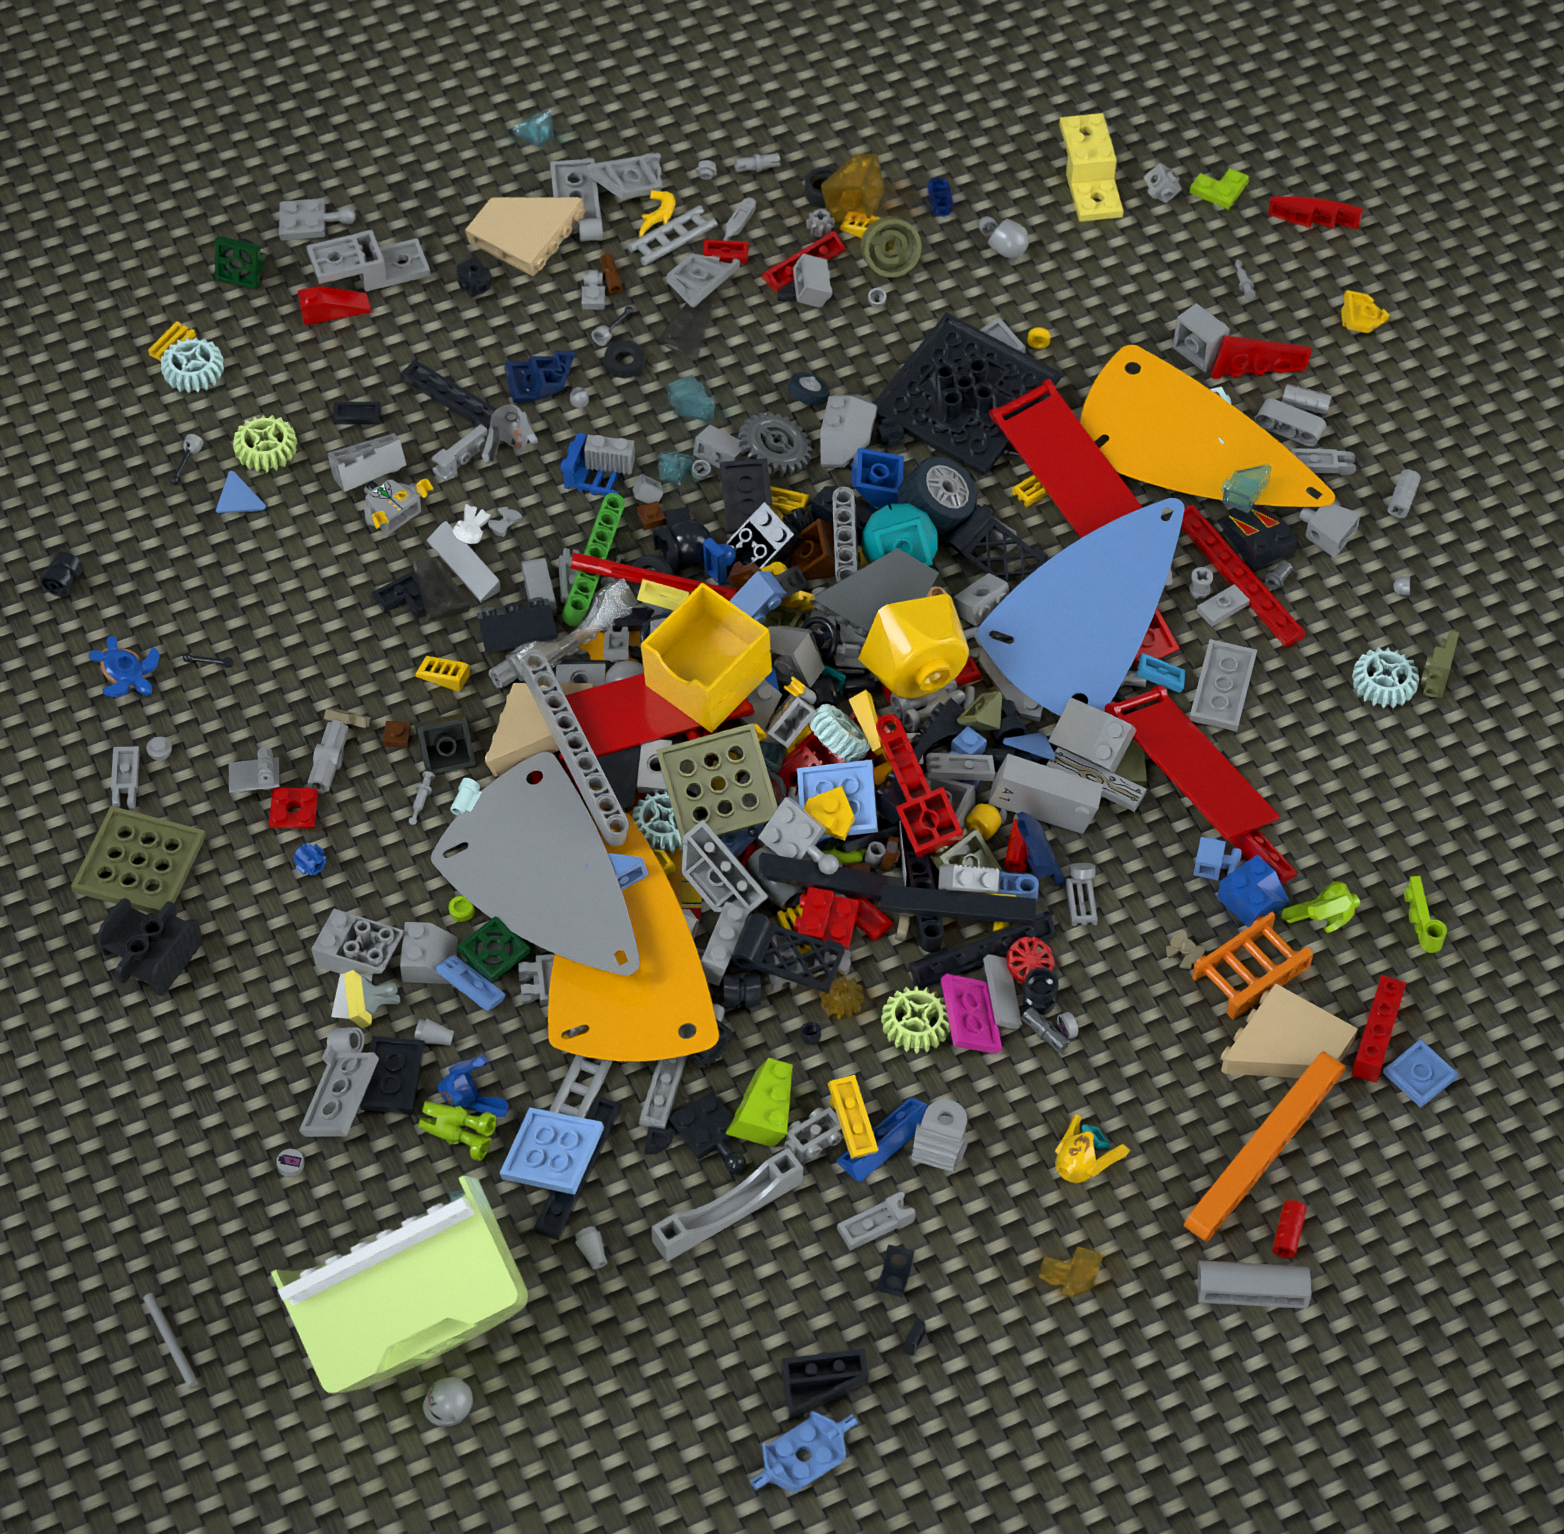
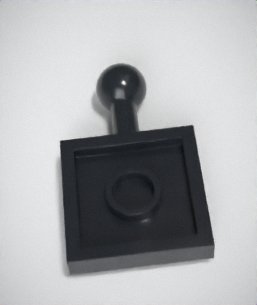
M713 1092L668 1117L670 1126L698 1160L718 1149L725 1158V1167L729 1172L740 1173L744 1170L746 1166L745 1157L739 1152H733L727 1145L728 1142L736 1138L725 1134L734 1118Z

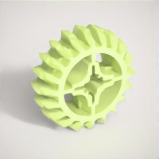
M262 415L261 419L253 417L252 422L245 420L244 426H239L238 432H235L233 447L237 459H240L242 465H247L249 470L255 467L257 472L265 469L268 473L270 468H274L277 471L279 465L285 467L286 461H292V455L296 454L297 438L293 428H291L288 422H284L281 417L275 420L273 415L270 418H265Z
M917 985L914 991H910L905 987L904 993L896 991L894 997H889L887 1005L883 1007L881 1022L884 1034H888L889 1042L895 1041L896 1048L904 1045L906 1052L910 1048H914L916 1054L920 1048L928 1052L930 1046L937 1049L939 1041L944 1042L946 1034L950 1033L945 999L938 998L937 991L930 994L928 987L924 991H919ZM900 1012H903V1020L898 1023L896 1017ZM935 1016L937 1023L931 1028L929 1022Z

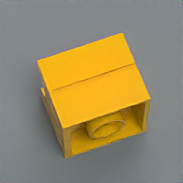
M701 583L641 643L646 686L712 733L772 672L771 652L769 651L771 649L770 631L707 585Z

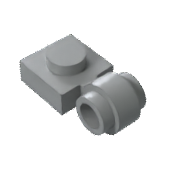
M598 270L584 272L582 310L605 309V286H603L602 272H598Z

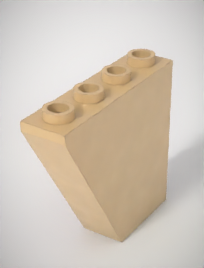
M579 197L491 198L465 231L469 243L534 277L539 270L543 269L551 254L557 251L563 239L570 235L572 228L579 222V219L584 217L585 210L583 201Z
M513 683L511 691L507 695L504 711L500 715L497 730L493 734L491 747L485 757L486 765L495 777L501 776L509 769L539 752L555 753L559 751L526 683ZM559 683L564 695L595 687L594 683ZM541 685V686H540V687H542V688H548V687L545 686V685Z
M1275 984L1270 992L1266 990L1259 1002L1261 1005L1258 1010L1253 1009L1250 1012L1246 1021L1248 1023L1247 1026L1239 1028L1233 1041L1235 1043L1233 1046L1225 1048L1221 1056L1223 1061L1221 1072L1238 1075L1300 1078L1322 1051H1325L1341 1062L1353 1045L1358 1028Z

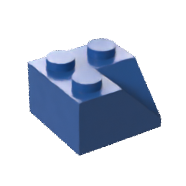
M858 448L851 466L852 486L872 506L882 508L888 505L889 509L892 510L890 504H898L897 493L898 487L903 481L904 456Z
M1258 854L1220 881L1217 898L1248 928L1252 926L1258 917H1265L1271 912L1276 914L1289 905L1288 897L1276 872Z

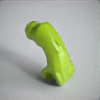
M829 842L825 845V851L822 850V852L834 855L838 862L844 865V863L862 862L866 848L842 852Z

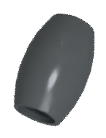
M768 846L755 851L748 859V867L753 878L768 895V899L783 910L796 906L800 902L802 893H805L804 887L759 879L760 854L762 852L777 854Z

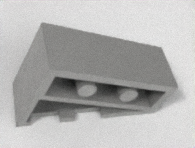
M394 433L327 453L333 478L344 492L385 474L396 472L406 466L400 439Z

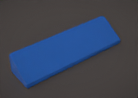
M910 1097L872 1129L878 1147L877 1153L851 1159L848 1150L836 1160L837 1164L856 1181H863L915 1136L917 1123H922L925 1111L929 1105L914 1097Z

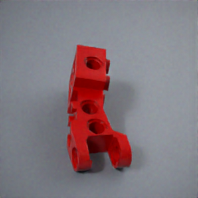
M883 715L876 723V730L888 762L907 801L896 806L917 859L942 847L963 840V831L944 787L931 792L901 721L895 715ZM892 723L896 725V729L891 733L882 731L886 724Z

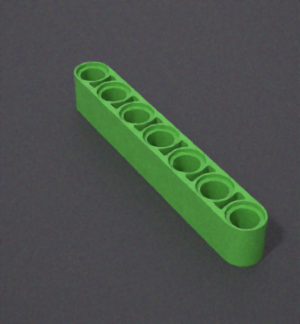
M609 493L605 496L583 553L584 555L606 559L625 506V501L619 494ZM577 570L562 612V619L566 624L578 626L582 623L600 575Z

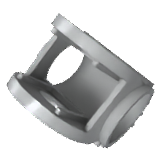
M943 1099L929 1105L925 1111L922 1123H917L912 1153L913 1161L953 1172L958 1167L968 1145V1138L965 1137L967 1114L960 1104L952 1100ZM942 1114H949V1115H951L952 1117H950V1116H940V1115H942Z

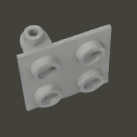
M263 746L258 750V760L229 763V793H243L258 789L269 790L280 787L279 757L273 758L272 750L267 746Z

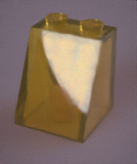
M855 154L822 184L821 188L827 212H830V218H834V222L873 221L885 191L877 154Z

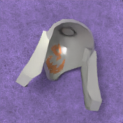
M513 404L504 405L493 413L487 442L482 454L484 463L494 462L500 440L516 448L518 451L524 450L528 440L531 444L538 442L532 431L527 414L522 412L519 407ZM512 437L515 440V446L511 444Z

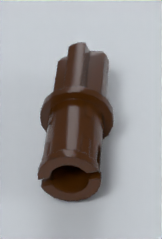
M605 252L604 255L600 256L603 268L602 277L606 279L608 292L615 295L620 293L623 288L619 279L620 271L615 265L613 255Z

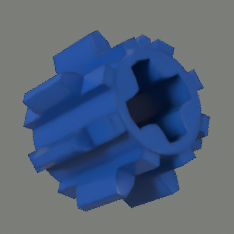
M310 843L302 844L293 855L294 862L297 864L295 868L303 875L306 873L311 876L317 875L324 869L323 867L327 863L326 857L323 855L324 850L317 844L314 846Z

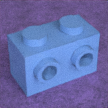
M757 571L729 602L762 624L766 619V615L781 604V599L787 593L771 572Z

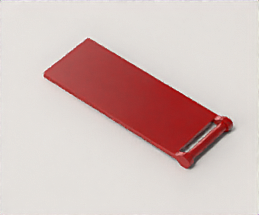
M1050 379L1043 381L1041 386L1006 405L989 410L991 419L1000 427L1080 539L1118 518L1143 508L1062 399ZM1045 393L1050 395L1049 398L1006 421L1003 419V416Z
M644 673L565 695L596 758L703 727L646 686ZM746 697L740 706L724 721L737 717L751 716L755 712L752 703H749ZM571 746L573 749H579L577 746Z
M1163 685L1153 687L1152 691L1118 703L1111 702L1105 705L1106 713L1135 727L1137 731L1133 739L1226 840L1278 820V813L1169 698ZM1153 700L1160 701V703L1126 715L1121 713Z

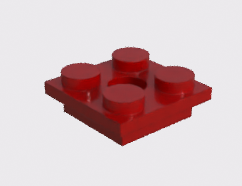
M273 788L269 828L314 829L318 788ZM291 808H299V809H300V810H299L298 812H296V813H290V812H288V810L291 809Z

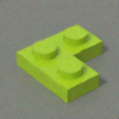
M1229 168L1221 181H1217L1200 173L1190 186L1189 193L1229 210L1248 184L1249 176Z

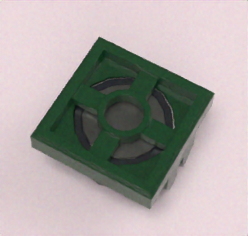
M218 236L215 239V279L257 289L260 286V274L266 266V262L263 261L266 253L261 252V246L255 245L250 240H234Z
M496 916L457 945V951L467 959V965L484 978L487 977L491 982L507 974L517 962L531 952L530 946L510 931Z

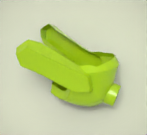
M1336 881L1321 892L1317 899L1284 908L1280 919L1287 923H1293L1309 917L1316 921L1326 919L1327 924L1323 928L1327 933H1330L1351 920L1354 916L1355 908L1360 906V899L1355 893H1350L1345 883Z

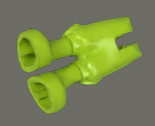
M425 1101L422 1112L436 1117L437 1120L422 1117L418 1127L446 1140L449 1144L465 1143L470 1147L471 1158L481 1161L491 1145L492 1139L487 1136L491 1135L495 1130L496 1116L489 1112H484L478 1117L471 1116L461 1106L452 1107ZM461 1126L471 1127L482 1135L467 1132Z

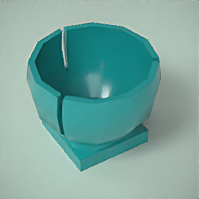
M890 504L892 510L886 505L871 515L862 531V553L868 563L898 548L927 566L933 565L932 560L938 550L937 529L926 512L911 504Z

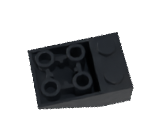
M764 502L725 543L732 546L736 554L734 562L728 567L731 570L733 565L740 561L744 566L755 563L761 569L773 562H782L797 549L805 538L776 507Z

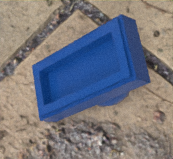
M709 537L703 544L705 572L721 585L727 581L726 567L734 562L736 554L733 547L729 544L718 545Z

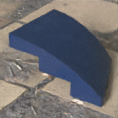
M554 351L552 357L530 356L528 362L506 361L504 370L513 403L540 400L563 390L575 351Z
M1025 812L1017 813V827L1026 844L1027 860L1035 877L1040 879L1051 875L1056 886L1064 884L1065 878L1042 826Z

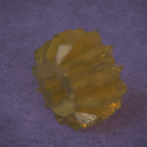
M845 974L842 976V979H838L835 976L829 993L820 991L822 1009H827L829 1016L836 1013L838 1019H840L845 1014L850 1019L852 1012L858 1013L860 1005L864 1002L863 988L861 985H856L855 977L847 980Z

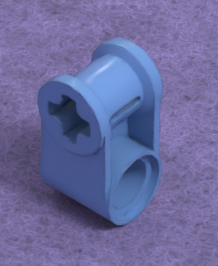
M999 872L997 894L1035 898L1037 902L1039 883L1035 876Z

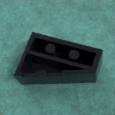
M865 1349L782 1358L780 1368L787 1420L791 1421L867 1385L869 1374Z

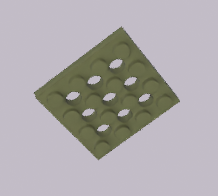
M754 723L656 750L682 845H684L683 836L700 822L693 817L694 812L698 809L707 811L708 816L704 821L718 837L767 824L778 809ZM738 748L742 750L743 757L739 760H732L729 757V752L732 749ZM714 755L718 757L719 762L714 767H708L704 763L706 757ZM684 762H691L695 766L693 772L689 774L681 772L680 767ZM740 772H746L750 775V780L745 784H740L735 779L736 775ZM715 779H722L726 785L724 789L717 791L711 787V783ZM696 785L700 787V795L690 797L687 794V789L690 786ZM748 795L754 796L757 799L756 805L750 808L742 803L744 797ZM723 802H728L733 808L730 813L721 814L718 811V806Z
M111 806L71 885L72 892L118 904L121 899L127 898L130 900L132 908L157 915L167 901L175 903L205 840V830ZM125 831H129L132 833L127 838L119 837V835ZM149 837L155 839L152 844L142 843L144 839ZM171 844L179 845V847L173 851H169L166 849V847ZM115 851L122 853L118 858L109 857ZM138 858L146 859L145 862L140 865L132 863L135 859ZM162 864L169 865V868L164 871L156 870ZM104 872L112 873V875L106 879H102L99 877V875ZM128 878H134L136 880L131 885L123 884V881ZM152 884L160 886L156 891L146 890Z

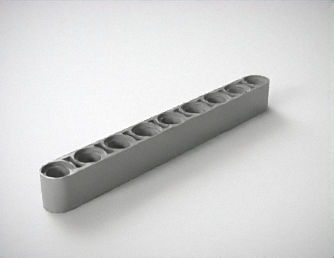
M530 651L524 656L523 678L604 840L611 846H620L626 841L629 827L628 820L546 657L539 651ZM541 685H545V686H547L548 688H542V687H540V686H541ZM571 746H577L579 749H573ZM583 766H584V767H588L589 769H588V770H585V769H582V768H580V767H583ZM591 787H597L600 790L596 791L591 789ZM601 808H608L611 811H603ZM611 829H619L621 832H614Z

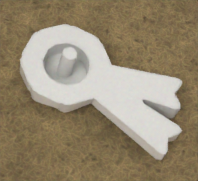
M468 504L464 507V521L456 523L453 534L462 542L474 544L480 541L483 534L480 527L488 522L491 515L485 513L482 509L475 517L477 507H471Z

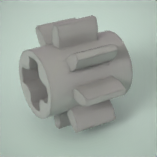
M818 209L813 213H809L806 228L811 229V235L824 237L831 233V228L834 227V218H830V212Z

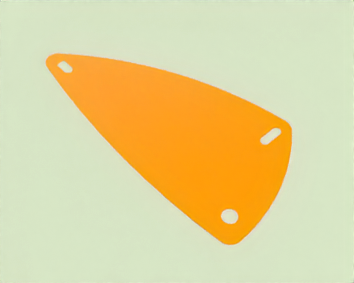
M1127 345L1122 347L1105 365L1089 391L1082 410L1080 423L1094 442L1102 435L1109 436V440L1099 449L1115 471L1120 474L1187 494L1238 503L1290 507H1325L1335 501L1334 492L1292 452L1262 427L1192 377L1139 346ZM1136 362L1141 366V370L1137 374H1129L1125 371L1126 364ZM1218 437L1224 442L1223 444L1220 443ZM1313 487L1323 495L1315 499L1306 492V489Z
M624 813L629 823L624 844L616 847L607 844L602 834H600L607 853L642 857L649 876L622 890L635 936L640 965L634 973L620 975L554 954L548 1005L549 1042L553 1047L572 1054L611 1061H654L708 1050L718 1042L719 1032L707 981L694 940L678 900L659 861L641 830L637 831L639 827L637 824H633L635 821L632 816ZM618 950L615 953L619 966L629 961L623 950ZM691 1023L696 1027L695 1035L688 1039L680 1037L678 1034L679 1028L683 1024ZM582 1025L589 1026L587 1033L569 1039H563L561 1036L564 1031Z

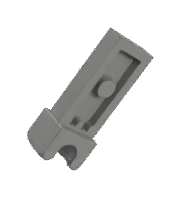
M480 424L447 451L442 449L432 457V461L438 465L434 467L433 472L444 481H448L456 475L457 468L466 464L475 454L484 450L488 437L487 428Z
M903 1192L886 1198L885 1202L837 1224V1230L849 1250H853L896 1228L899 1230L913 1223L915 1220V1210L913 1208L900 1209L904 1206L903 1198L905 1194Z

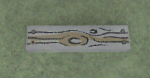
M1059 747L1054 752L1055 759L1049 760L1046 764L1048 767L1103 784L1101 796L1134 812L1146 794V788Z

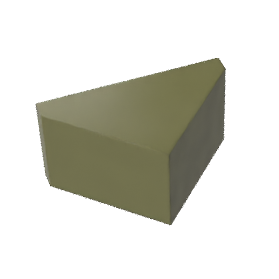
M1001 691L980 694L957 719L958 724L966 727L969 726L980 732L1000 729Z

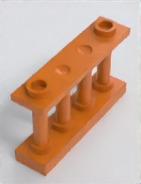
M1273 912L1265 917H1258L1252 926L1208 956H1201L1194 963L1192 978L1197 981L1206 974L1229 998L1227 1014L1233 1020L1259 1003L1266 990L1270 992L1275 984L1282 987L1311 966L1314 953L1307 946L1299 952L1294 951L1272 929L1275 920ZM1264 935L1287 958L1286 961L1280 965L1274 964L1257 947L1254 941ZM1245 948L1268 971L1267 974L1261 978L1255 977L1234 955ZM1226 961L1248 984V987L1243 991H1236L1215 968Z

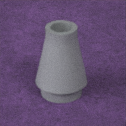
M428 1018L426 1020L419 1019L414 1039L424 1040L425 1044L451 1046L454 1031Z
M591 1226L579 1231L575 1235L577 1239L575 1243L591 1264L592 1269L601 1268L608 1263L600 1231Z

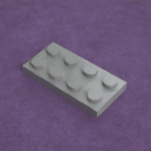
M1212 639L1209 640L1189 717L1191 721L1232 731L1238 730L1256 659V649Z

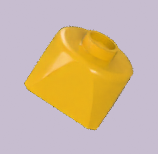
M941 594L891 603L878 610L858 660L894 695L906 699L930 695L948 685L964 668L969 656V648L951 596L949 594Z

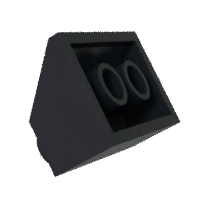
M824 486L811 501V514L814 521L821 518L834 525L833 492L839 488L838 486ZM854 496L857 518L858 546L862 547V531L871 515L879 509Z
M535 597L530 599L528 603L523 604L511 602L506 604L504 608L499 609L487 607L482 609L480 613H477L486 654L558 639L548 598Z

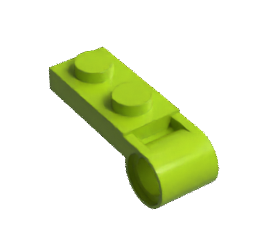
M1421 876L1410 877L1408 887L1404 888L1405 901L1410 904L1409 920L1411 924L1414 923L1421 948L1426 952L1435 953L1440 951L1443 946L1447 928L1439 920H1430Z

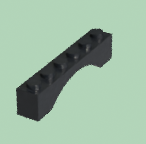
M951 697L943 704L939 702L932 709L931 714L933 717L931 719L927 718L919 728L922 731L921 734H916L910 741L918 763L928 748L938 744L950 743L965 729L966 726L960 725L957 722V719L965 709ZM891 769L885 776L888 780L886 784L882 783L875 791L876 807L881 815L892 824H895L900 820L896 806L907 801Z

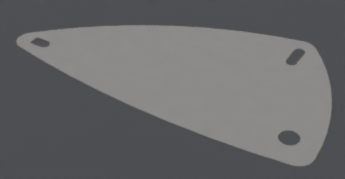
M539 752L509 769L484 788L471 812L465 811L464 815L461 812L458 814L433 850L431 861L440 873L466 899L490 918L498 917L513 933L539 947L578 963L620 975H630L639 968L640 959L627 906L607 850L584 802L557 758L550 752ZM532 771L543 773V779L538 784L531 785L526 780L528 774ZM463 842L468 843L467 849L449 858L443 857V853L446 850ZM618 950H623L629 961L619 966L615 953Z

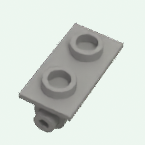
M843 642V645L838 644L836 666L867 669L858 660L863 647L845 644V642Z

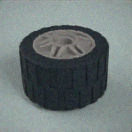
M931 457L923 460L898 487V504H911L926 512L937 529V537L946 536L951 533L974 511L977 505V491L968 473L961 466L944 457Z

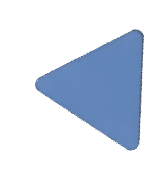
M229 471L216 507V512L264 511L266 505L234 471Z
M1044 733L1005 738L1003 741L1006 745L1030 752L1034 761H1039L1040 756L1050 760L1055 759V754Z

